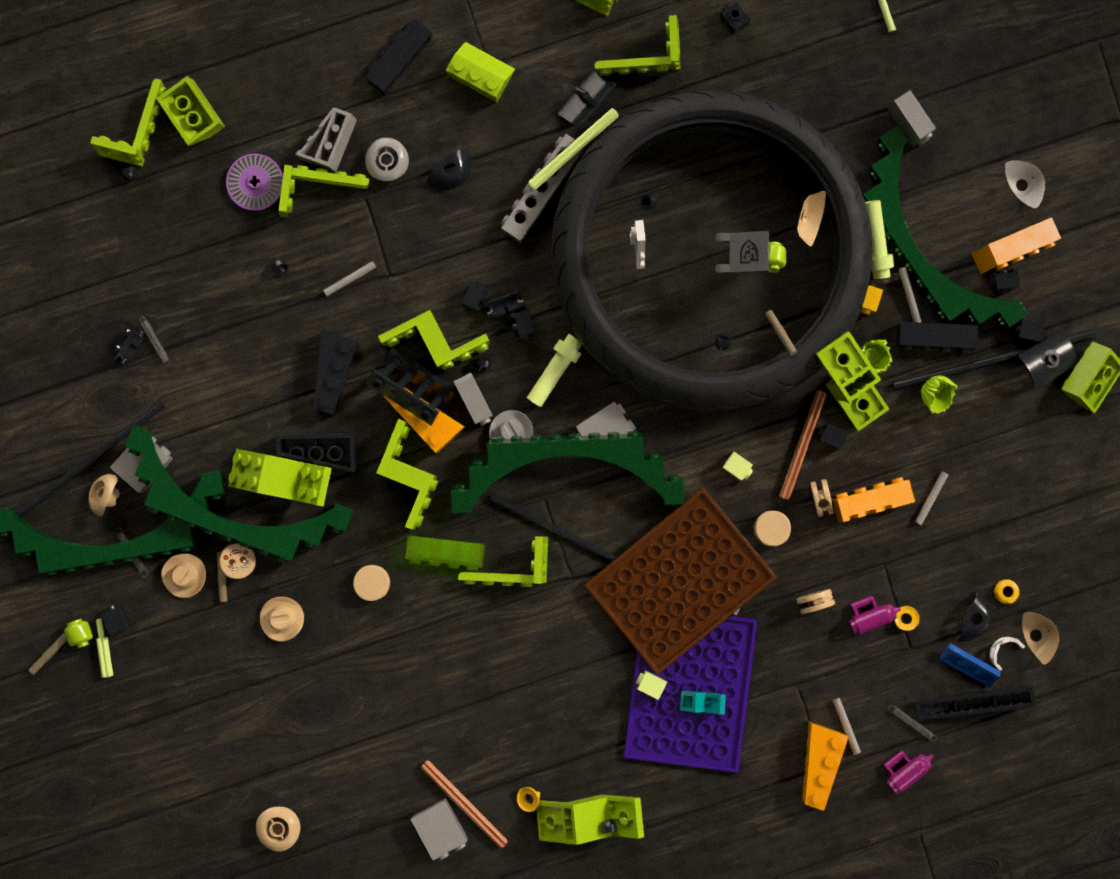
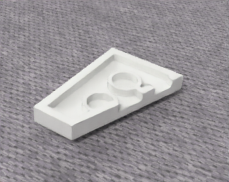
M643 220L635 221L629 235L630 244L634 245L637 269H644L645 232Z

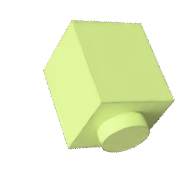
M732 452L722 466V469L739 481H742L743 479L747 480L753 472L751 469L753 464L737 453Z
M645 670L644 674H639L636 684H638V690L659 700L667 681Z

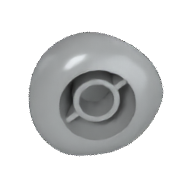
M380 138L373 142L365 157L367 171L372 177L381 181H392L401 177L406 172L409 164L406 149L400 142L392 138Z
M515 410L502 412L494 418L490 425V439L497 436L503 437V439H511L512 436L530 438L533 435L532 423L522 412Z

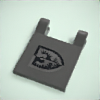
M769 231L716 233V241L720 243L730 242V264H717L715 267L716 272L725 274L769 271Z

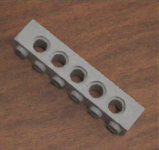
M567 134L563 138L559 137L554 145L556 147L554 152H549L544 159L546 164L543 168L572 144L575 139ZM585 147L558 170L556 176H551L543 183L547 186L546 191L539 192L537 189L533 190L529 184L526 185L522 192L524 194L522 199L515 201L511 208L513 212L510 216L506 215L501 222V229L504 233L520 244L522 243L585 151ZM538 168L534 176L538 174L542 169ZM533 199L536 201V206L529 208L526 206V201ZM516 216H525V222L517 223L515 221Z

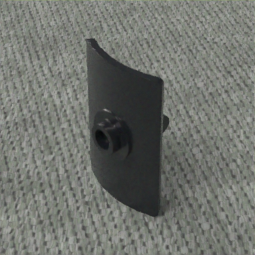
M592 70L558 110V115L581 128L615 88L616 84Z
M1062 331L1028 349L1018 357L1027 369L1033 387L1036 389L1073 368L1078 363L1076 352Z

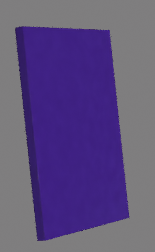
M738 616L728 617L658 675L637 651L623 758L734 773L739 772L758 619ZM645 670L667 681L659 700L637 689L638 684H636V680L640 673L644 674ZM681 691L725 694V714L681 711Z

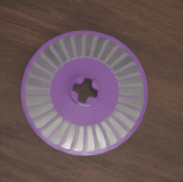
M248 154L237 159L232 164L227 174L226 186L230 197L240 207L251 211L264 210L272 206L281 196L283 174L277 163L268 156ZM255 177L258 181H260V183H257L256 187H254V185L250 183L254 180Z

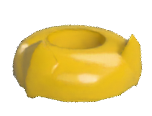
M1004 579L996 584L994 594L999 602L1011 605L1018 599L1019 588L1014 581ZM1006 586L1011 587L1013 590L1010 597L1003 595V589Z
M910 606L900 607L901 611L896 614L897 618L894 620L897 628L904 631L913 630L919 625L918 612ZM902 614H909L912 621L910 624H904L901 621Z
M531 787L521 788L517 794L519 807L526 812L535 811L540 803V792H536ZM526 794H530L533 797L532 804L527 802Z

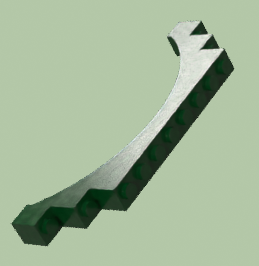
M897 125L876 141L879 151L882 154L885 153L886 156L868 169L870 171V178L873 182H877L878 185L863 194L865 202L880 200L886 241L891 242L895 255L898 258H902L907 272L913 274L915 284L926 293V300L930 305H934L937 310L936 314L941 321L944 320L947 323L965 311L967 313L966 318L971 324L979 325L995 314V320L1000 327H1004V329L1011 327L1029 315L1018 299L1014 301L997 300L981 296L955 284L941 274L927 260L912 238L903 216L899 196L900 161L904 146L909 139L901 127Z
M136 425L131 430L125 447L129 448V453L140 456V453L143 454L135 476L139 477V482L149 485L150 482L153 483L144 504L149 506L148 511L159 514V511L167 513V518L175 521L178 518L186 520L185 525L193 528L199 525L204 527L203 532L211 535L217 532L222 534V539L230 542L233 539L240 541V546L248 549L251 546L259 548L258 553L266 556L272 553L277 555V560L287 563L288 560L292 561L300 540L304 541L303 545L314 548L315 545L319 546L327 525L330 526L329 530L339 534L341 531H346L353 509L335 503L334 508L317 517L283 526L241 524L211 513L195 503L172 480L157 454L152 439L154 433Z
M628 431L627 434L608 432V435H600V433L594 432L589 433L588 436L572 433L569 434V437L552 434L545 438H542L541 435H532L530 438L512 436L511 439H503L500 436L492 437L487 442L488 462H485V460H475L473 463H470V486H467L466 483H458L452 486L451 489L452 513H472L473 505L493 483L509 472L531 462L546 458L582 456L607 461L631 471L652 486L662 496L665 505L684 504L683 477L668 475V478H664L663 455L648 453L647 456H644L643 434H639L638 431Z
M222 471L200 474L201 481L190 496L195 503L209 512L207 497L210 496V500L222 498L221 494H226ZM13 508L0 509V537L11 535L12 531L16 554L22 553V556L34 555L35 550L39 573L45 572L46 576L57 574V570L64 569L65 572L76 571L77 566H84V569L96 567L95 563L103 562V566L115 564L117 559H122V562L133 561L134 556L141 555L142 559L150 558L156 552H160L161 555L172 554L173 549H179L180 552L190 551L191 546L196 545L193 527L185 525L186 520L180 518L177 521L168 519L147 534L129 541L110 545H82L56 539L38 531L14 513Z

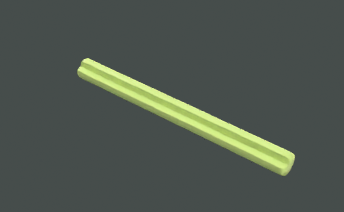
M611 108L528 182L529 186L533 190L540 187L617 119V111Z

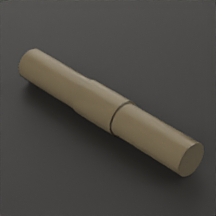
M769 310L765 313L766 317L790 356L797 353L796 348L773 311Z
M217 552L220 602H227L226 575L223 574L219 567L221 552Z
M65 633L29 668L32 674H35L67 641Z

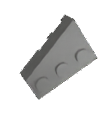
M333 108L320 123L318 130L307 139L308 142L295 155L305 162L336 172L357 119L351 113Z

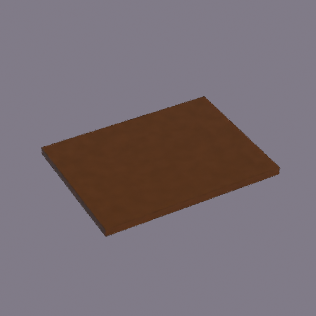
M702 488L584 584V586L658 675L767 587L777 576L708 492Z

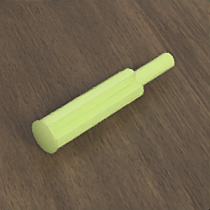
M97 619L99 638L96 639L101 676L102 678L113 676L108 637L104 636L102 619Z

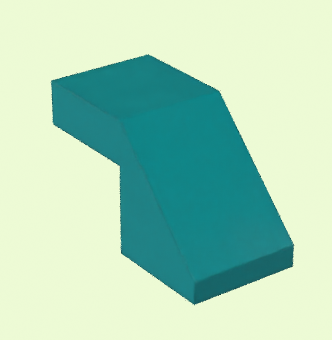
M681 691L680 710L694 713L725 714L726 695L710 692Z

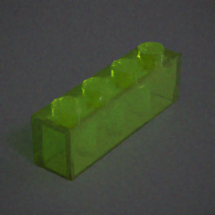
M408 535L405 559H410L409 563L421 564V560L429 561L428 565L440 566V563H447L450 568H459V565H465L467 570L478 571V567H483L485 544Z

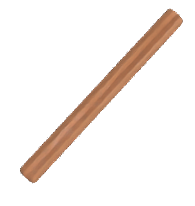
M818 390L815 393L780 492V497L789 500L826 397V393Z
M427 760L421 766V769L499 848H503L507 844V839L430 761Z

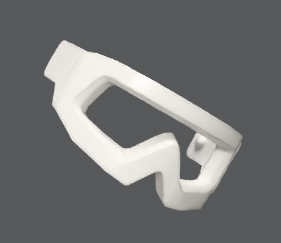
M1001 637L993 643L990 648V660L997 670H1002L1000 665L997 664V652L1000 645L1011 641L1016 642L1023 649L1025 646L1019 639Z

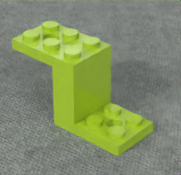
M430 310L378 336L381 343L385 347L389 346L390 348L399 344V340L404 337L408 339L417 334L416 331L419 330L439 370L444 369V371L454 367L453 363L459 360L464 362L470 359V354L476 351L478 354L489 349L488 345H490L487 335L484 334L451 351Z
M849 331L815 354L831 377V380L825 385L856 431H860L889 410L874 387L875 384L881 381L880 377ZM842 353L846 354L848 358L847 362L843 365L838 361V357ZM861 399L867 401V407L864 410H860L858 407V402Z
M398 419L377 474L420 490L405 526L415 530L416 527H420L424 517L421 514L423 509L427 510L431 501L428 497L431 491H435L438 481L435 475L395 460V457H399L403 446L400 445L402 439H406L410 431L409 424Z
M236 449L233 456L232 471L229 474L228 486L324 506L332 468Z
M597 795L571 802L541 800L536 809L539 840L578 845L610 836L643 838L641 800L638 797ZM606 819L614 820L618 831L602 834L603 821Z

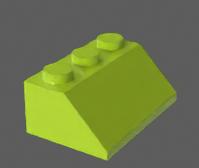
M467 42L455 53L446 69L447 76L495 102H498L515 71L513 67Z
M188 76L156 98L188 146L212 137L225 127L195 81Z
M1092 341L1079 363L1075 365L1070 377L1064 382L1062 391L1070 399L1095 414L1120 375V359L1112 349Z

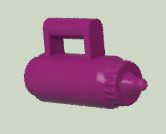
M871 595L851 603L855 616L849 620V625L854 635H861L891 623L897 618L896 614L901 611V608H895L891 604L877 607ZM872 604L874 609L861 614L857 611V609Z
M902 750L883 764L891 773L887 784L896 794L902 793L928 772L932 767L930 762L934 756L932 754L929 756L920 754L910 760ZM904 758L908 763L894 773L891 768Z

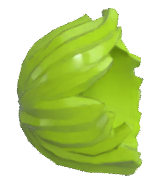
M870 340L860 348L877 374L885 372L886 368L890 366V362H892V357L889 353L890 347L886 346V340Z
M933 376L926 380V383L922 386L921 396L931 414L945 412L952 405V398L956 395L954 390L958 386L945 376Z

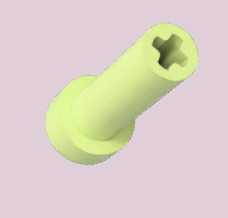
M880 200L865 202L872 232L873 252L871 271L873 279L890 277V268L894 267L893 255L887 254Z
M568 334L564 342L559 339L553 348L557 351L527 396V399L540 407L543 405L570 362L576 363L581 356L578 350L582 344L578 339Z

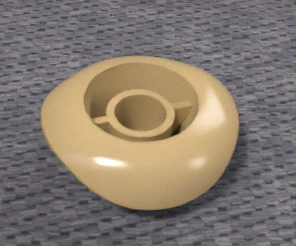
M114 474L101 476L93 483L90 489L89 505L92 512L97 516H103L105 508L113 507L116 504V499L119 497V490L115 488L118 478Z
M175 555L163 566L162 581L167 590L177 597L188 598L194 596L204 585L206 578L205 566L194 555Z
M287 597L270 599L264 604L260 613V624L264 633L276 641H286L293 638L299 633L304 623L302 608L296 601Z
M269 808L257 819V837L266 848L272 851L281 852L289 849L299 837V819L288 808Z

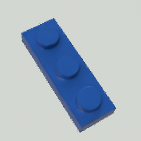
M951 643L940 655V660L989 688L1000 677L1001 672Z

